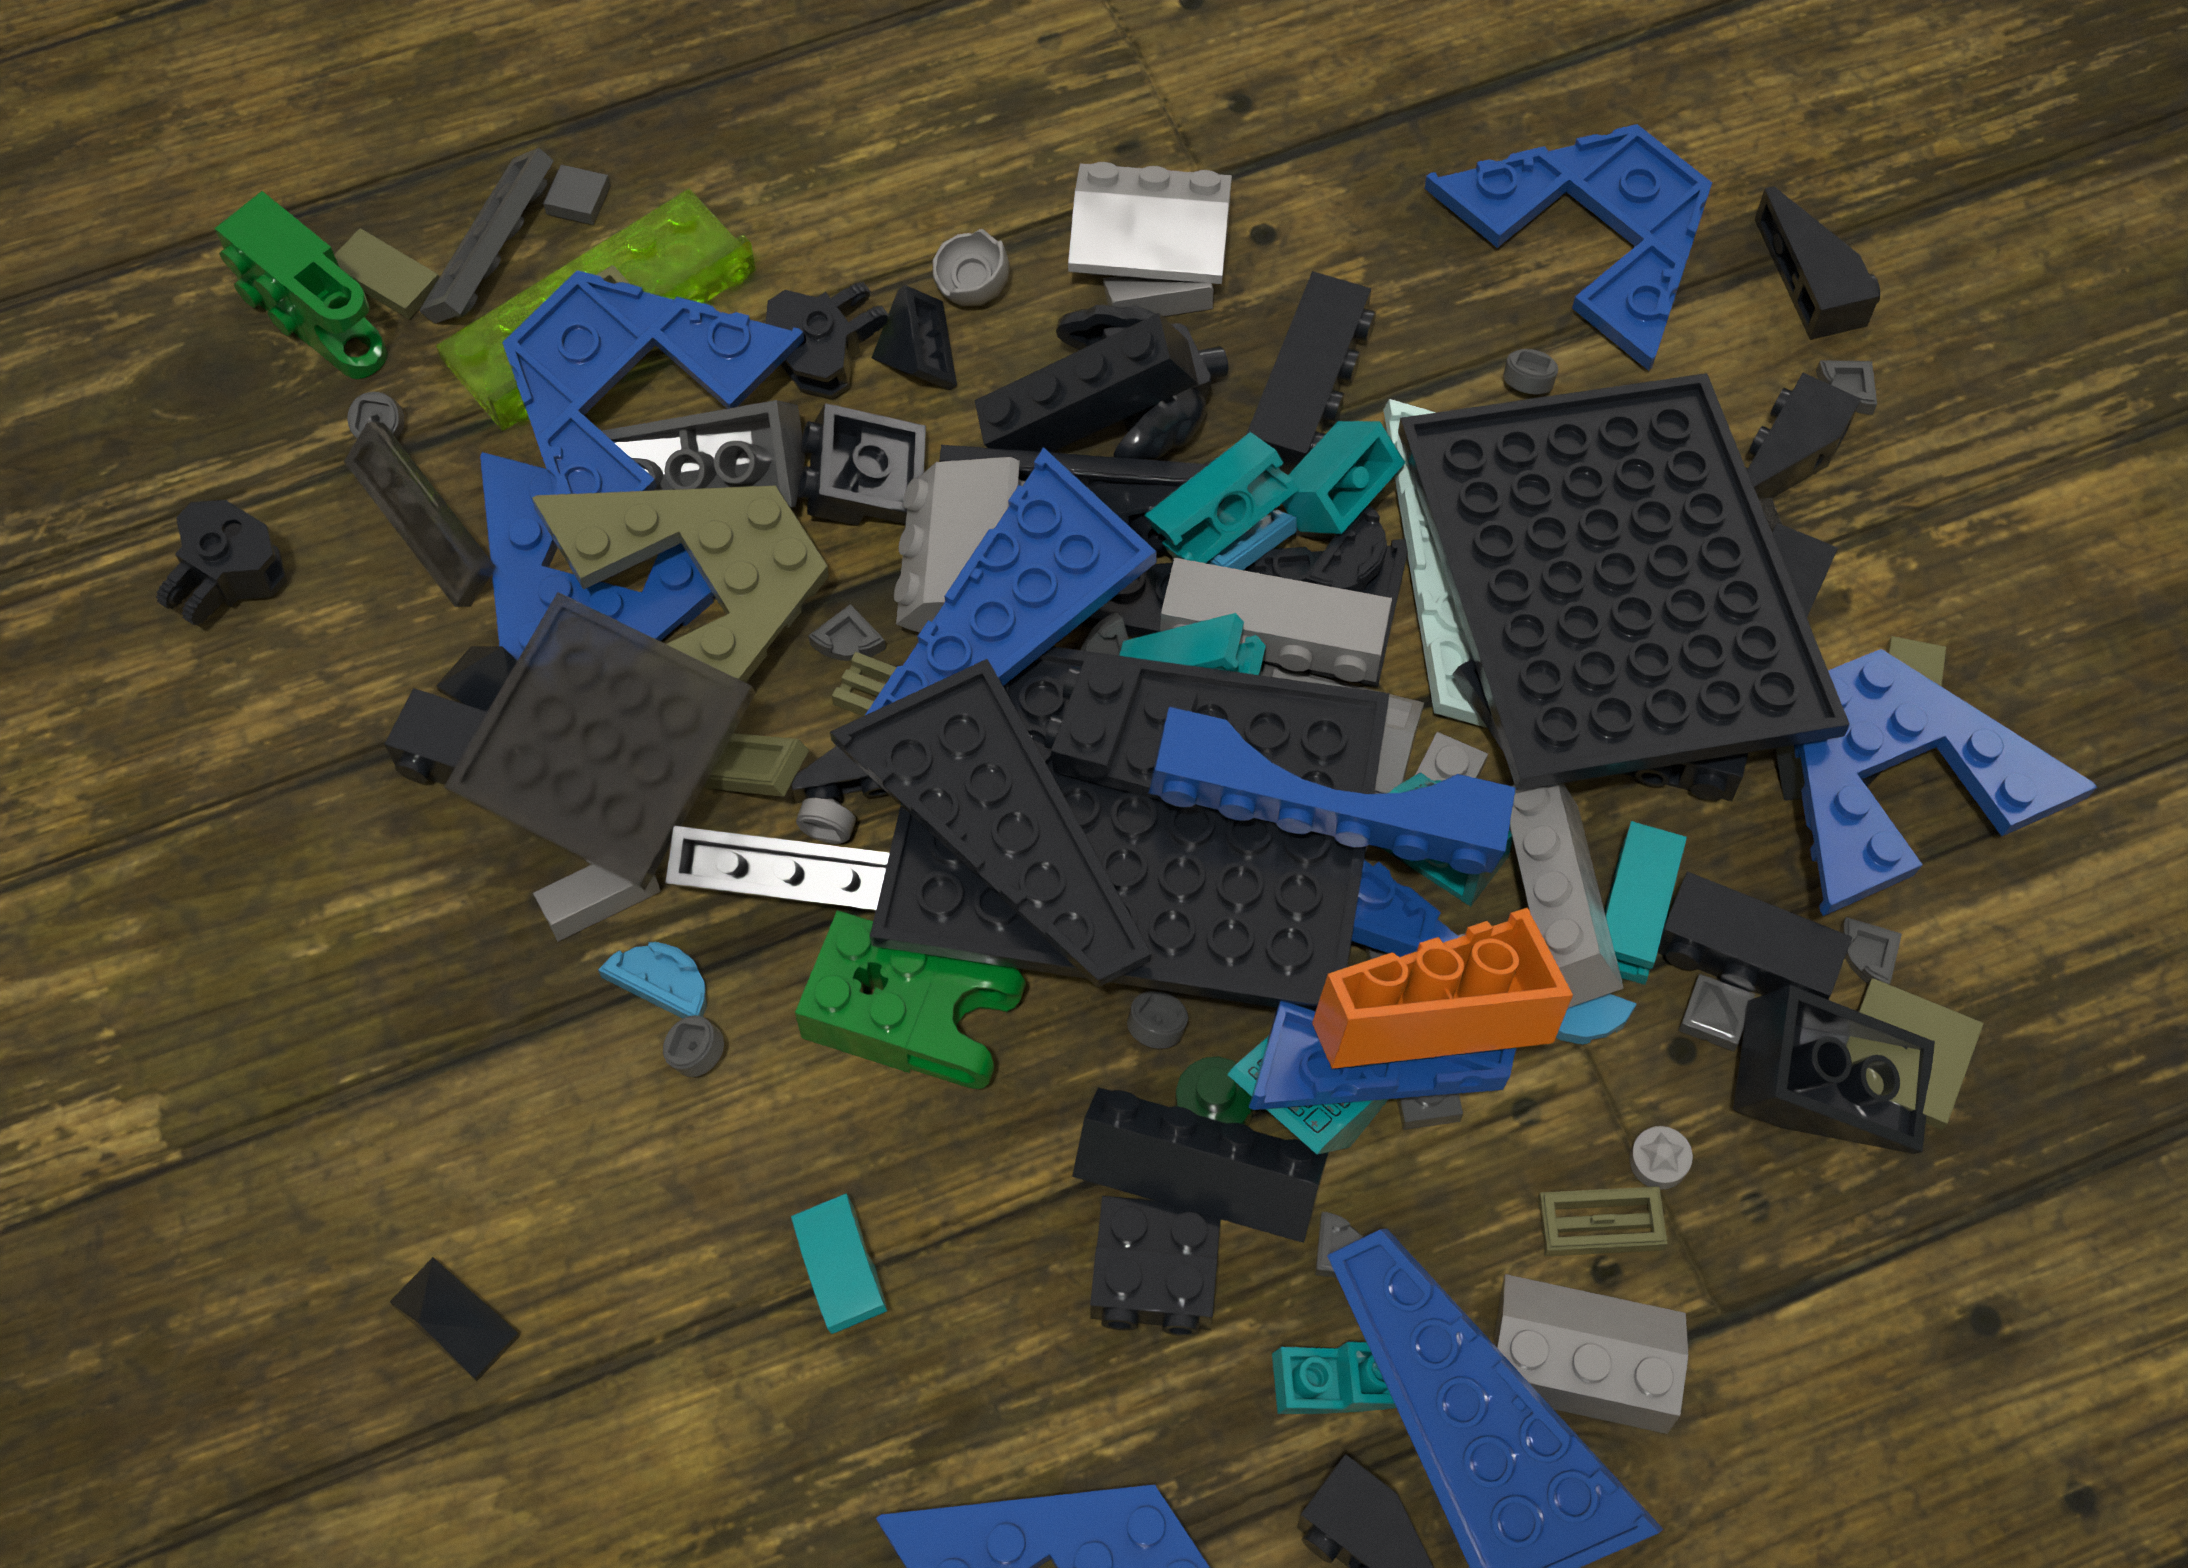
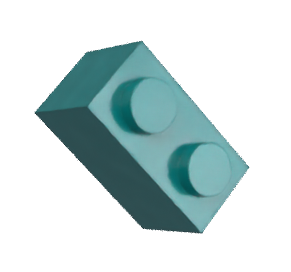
M1338 421L1288 475L1294 480L1299 490L1285 500L1282 505L1288 514L1296 517L1297 528L1300 532L1342 534L1402 468L1405 461L1380 421Z

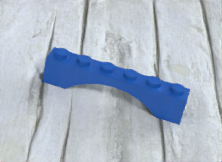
M1169 707L1161 733L1148 793L1161 796L1165 802L1174 806L1191 807L1197 804L1218 809L1222 815L1234 820L1257 818L1277 823L1279 828L1290 833L1306 834L1313 831L1334 836L1336 841L1346 846L1365 847L1373 845L1390 849L1396 856L1406 860L1420 861L1429 858L1450 863L1453 869L1462 873L1480 874L1483 872L1492 873L1505 853L1516 787L1457 774L1432 786L1402 793L1363 794L1335 790L1301 779L1272 763L1248 744L1227 720Z

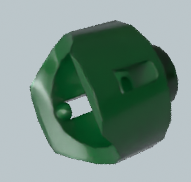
M1219 1056L1206 1057L1190 1064L1181 1074L1176 1088L1175 1106L1187 1108L1199 1116L1224 1123H1240L1246 1126L1250 1125L1254 1113L1253 1109L1248 1108L1252 1096L1227 1075L1237 1064L1235 1061Z

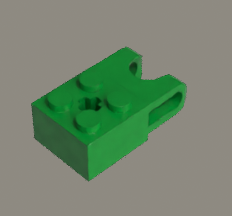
M261 191L214 228L223 247V250L219 253L220 257L237 277L238 281L234 283L236 291L251 307L256 308L260 305L268 311L269 318L283 334L290 336L294 333L344 375L352 379H362L370 376L384 365L388 356L387 350L378 330L365 318L369 313L370 307L362 287L339 267L331 246L276 201ZM356 337L370 349L366 355L350 357L345 354L344 346L348 340Z
M837 910L795 1011L801 1038L908 1073L914 1070L972 1089H982L987 1086L995 1068L991 1053L985 1045L973 1041L960 1033L956 1026L965 1014L978 1008L1006 1012L1015 1008L1026 986L1021 973L1014 967L872 946L870 933L873 921ZM874 989V993L872 995L864 994L865 992Z

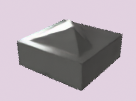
M1699 974L1679 1031L1735 1051L1745 1025L1748 1001L1754 999L1755 994Z

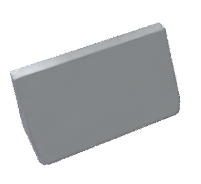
M1128 276L1103 278L1109 306L1123 308L1136 305L1156 314L1160 313L1162 316L1213 309L1214 289L1212 283Z
M634 844L533 894L558 942L661 891L650 865L637 844Z

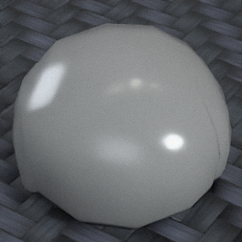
M979 229L972 234H957L943 242L932 261L935 285L947 299L960 306H982L998 297L1008 282L1010 266L1004 245L1001 240L997 241L984 229Z

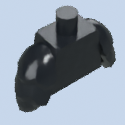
M1095 305L1089 309H1081L1062 316L1058 320L1056 334L1067 345L1082 350L1156 313L1136 305L1123 308ZM1180 323L1171 324L1188 339L1199 385L1123 419L1128 433L1116 447L1114 457L1155 460L1165 455L1172 448L1183 447L1192 439L1205 416L1206 399L1211 387V379L1224 377L1228 374V359L1221 346L1198 350L1186 326Z

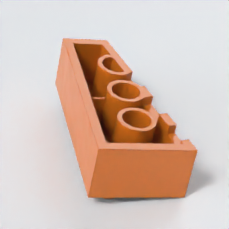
M1527 907L1510 913L1506 922L1491 926L1488 921L1468 927L1464 936L1442 942L1439 937L1421 942L1416 952L1401 957L1392 952L1328 973L1312 1024L1331 1068L1352 1067L1554 1043L1573 994Z

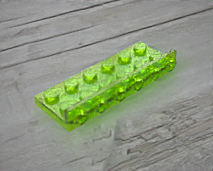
M688 188L437 344V351L443 362L499 428L504 431L517 422L529 419L502 342L577 270L597 275L611 265H614L630 284L643 287L644 292L674 300L676 297H681L706 304L707 301L727 288L741 284L751 273L756 271L751 242L745 235L735 238Z

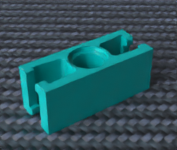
M1250 432L1146 513L1145 517L1158 534L1161 533L1167 538L1162 544L1172 557L1207 563L1299 489L1294 480L1279 469L1283 461L1277 451Z
M1236 613L1125 640L1122 643L1119 656L1259 675L1266 645L1257 635L1246 637L1245 643L1239 644L1244 621Z
M1633 821L1629 825L1626 838H1624L1604 912L1621 978L1645 985L1649 971L1653 968L1687 837Z

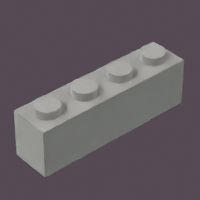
M1174 558L1161 611L1160 632L1236 613L1244 621L1239 644L1245 643L1246 637L1257 635L1266 645L1263 661L1278 663L1292 671L1310 669L1331 673L1345 681L1357 682L1368 680L1376 682L1392 598Z
M1564 783L1523 790L1515 789L1510 828L1528 906L1537 927L1573 994L1568 1008L1624 989L1578 805Z

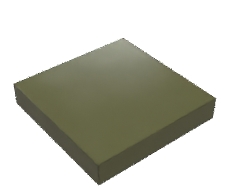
M1872 978L1866 988L1858 1012L1935 1041L1932 1070L1923 1114L1926 1115V1124L1943 1130L1948 1124L1984 1023ZM1850 1036L1846 1047L1850 1052L1852 1062L1872 1055H1882L1891 1060L1900 1076V1088L1897 1095L1889 1101L1899 1104L1909 1111L1915 1110L1920 1050L1908 1047L1905 1049L1898 1045ZM1867 1068L1866 1079L1868 1085L1876 1094L1880 1095L1884 1088L1883 1080L1880 1074L1873 1069Z

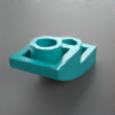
M847 1193L791 1216L817 1302L827 1329L831 1334L888 1311L875 1265L867 1253L856 1211Z
M1346 1342L1339 1348L1280 1347L1272 1353L1277 1414L1348 1413L1396 1408L1367 1342Z

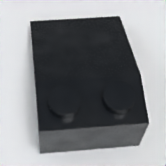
M1790 985L1748 1001L1733 1110L1783 1129L1912 1154L1923 1152L1926 1115L1923 1114L1932 1070L1935 1041ZM1850 1036L1898 1045L1906 1050L1907 1047L1920 1050L1915 1110L1909 1111L1903 1106L1889 1101L1897 1095L1900 1088V1076L1891 1060L1882 1055H1872L1852 1062L1850 1052L1846 1047ZM1867 1068L1873 1069L1880 1074L1883 1080L1884 1088L1880 1095L1876 1094L1868 1085L1866 1079Z

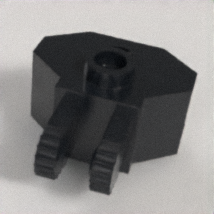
M864 282L850 285L849 288H845L832 298L826 292L818 297L784 290L768 300L766 324L791 331L795 327L803 331L805 340L780 364L800 392L833 400L850 388L852 358L860 353L858 344L883 328L889 320L888 317H890L882 305H878L868 309L867 312H863L850 322L847 321L845 317L855 312L857 308H861L871 296L870 293L872 292Z
M227 500L190 502L176 517L182 547L175 555L180 563L167 576L166 581H163L162 585L159 586L156 598L158 599L157 602L167 609H173L178 607L180 603L182 604V600L186 599L193 592L192 597L188 598V601L185 602L181 614L183 615L182 618L194 626H199L223 602L232 607L238 599L273 597L287 582L281 553L278 547L272 544L270 531L266 524Z

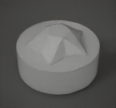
M821 798L805 799L802 802L796 819L798 827L806 835L830 844H841L848 841L856 822L853 813L841 806L839 802L834 799Z
M1665 1126L1651 1127L1643 1131L1637 1137L1630 1152V1166L1637 1179L1648 1187L1659 1186L1660 1189H1669L1682 1182L1692 1165L1693 1159L1692 1149L1687 1139L1675 1129Z

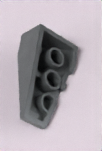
M774 400L602 431L655 479L657 487L654 490L776 485L789 507H796L799 480L805 462V453L801 451L802 430L798 405Z

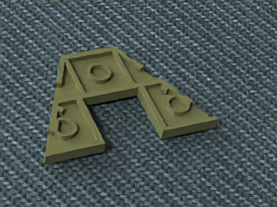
M776 485L537 495L532 497L537 514L583 590L681 543L725 612V616L631 661L633 673L684 757L691 754L693 751L692 744L717 712L723 713L730 704V696L738 686L744 685L766 658L768 647L785 626L789 628L801 613L804 601L808 597L814 596L829 577L826 562Z

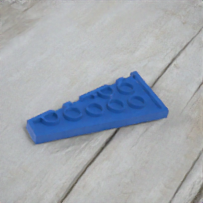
M1043 447L1034 461L1033 471L1023 486H1017L1008 500L1009 507L995 528L987 531L945 594V603L933 621H927L917 636V645L903 666H897L865 715L985 659L989 660L1002 686H1004L1156 563V551Z
M1387 1228L1380 1229L1327 1255L1470 1568H1580L1664 1530Z

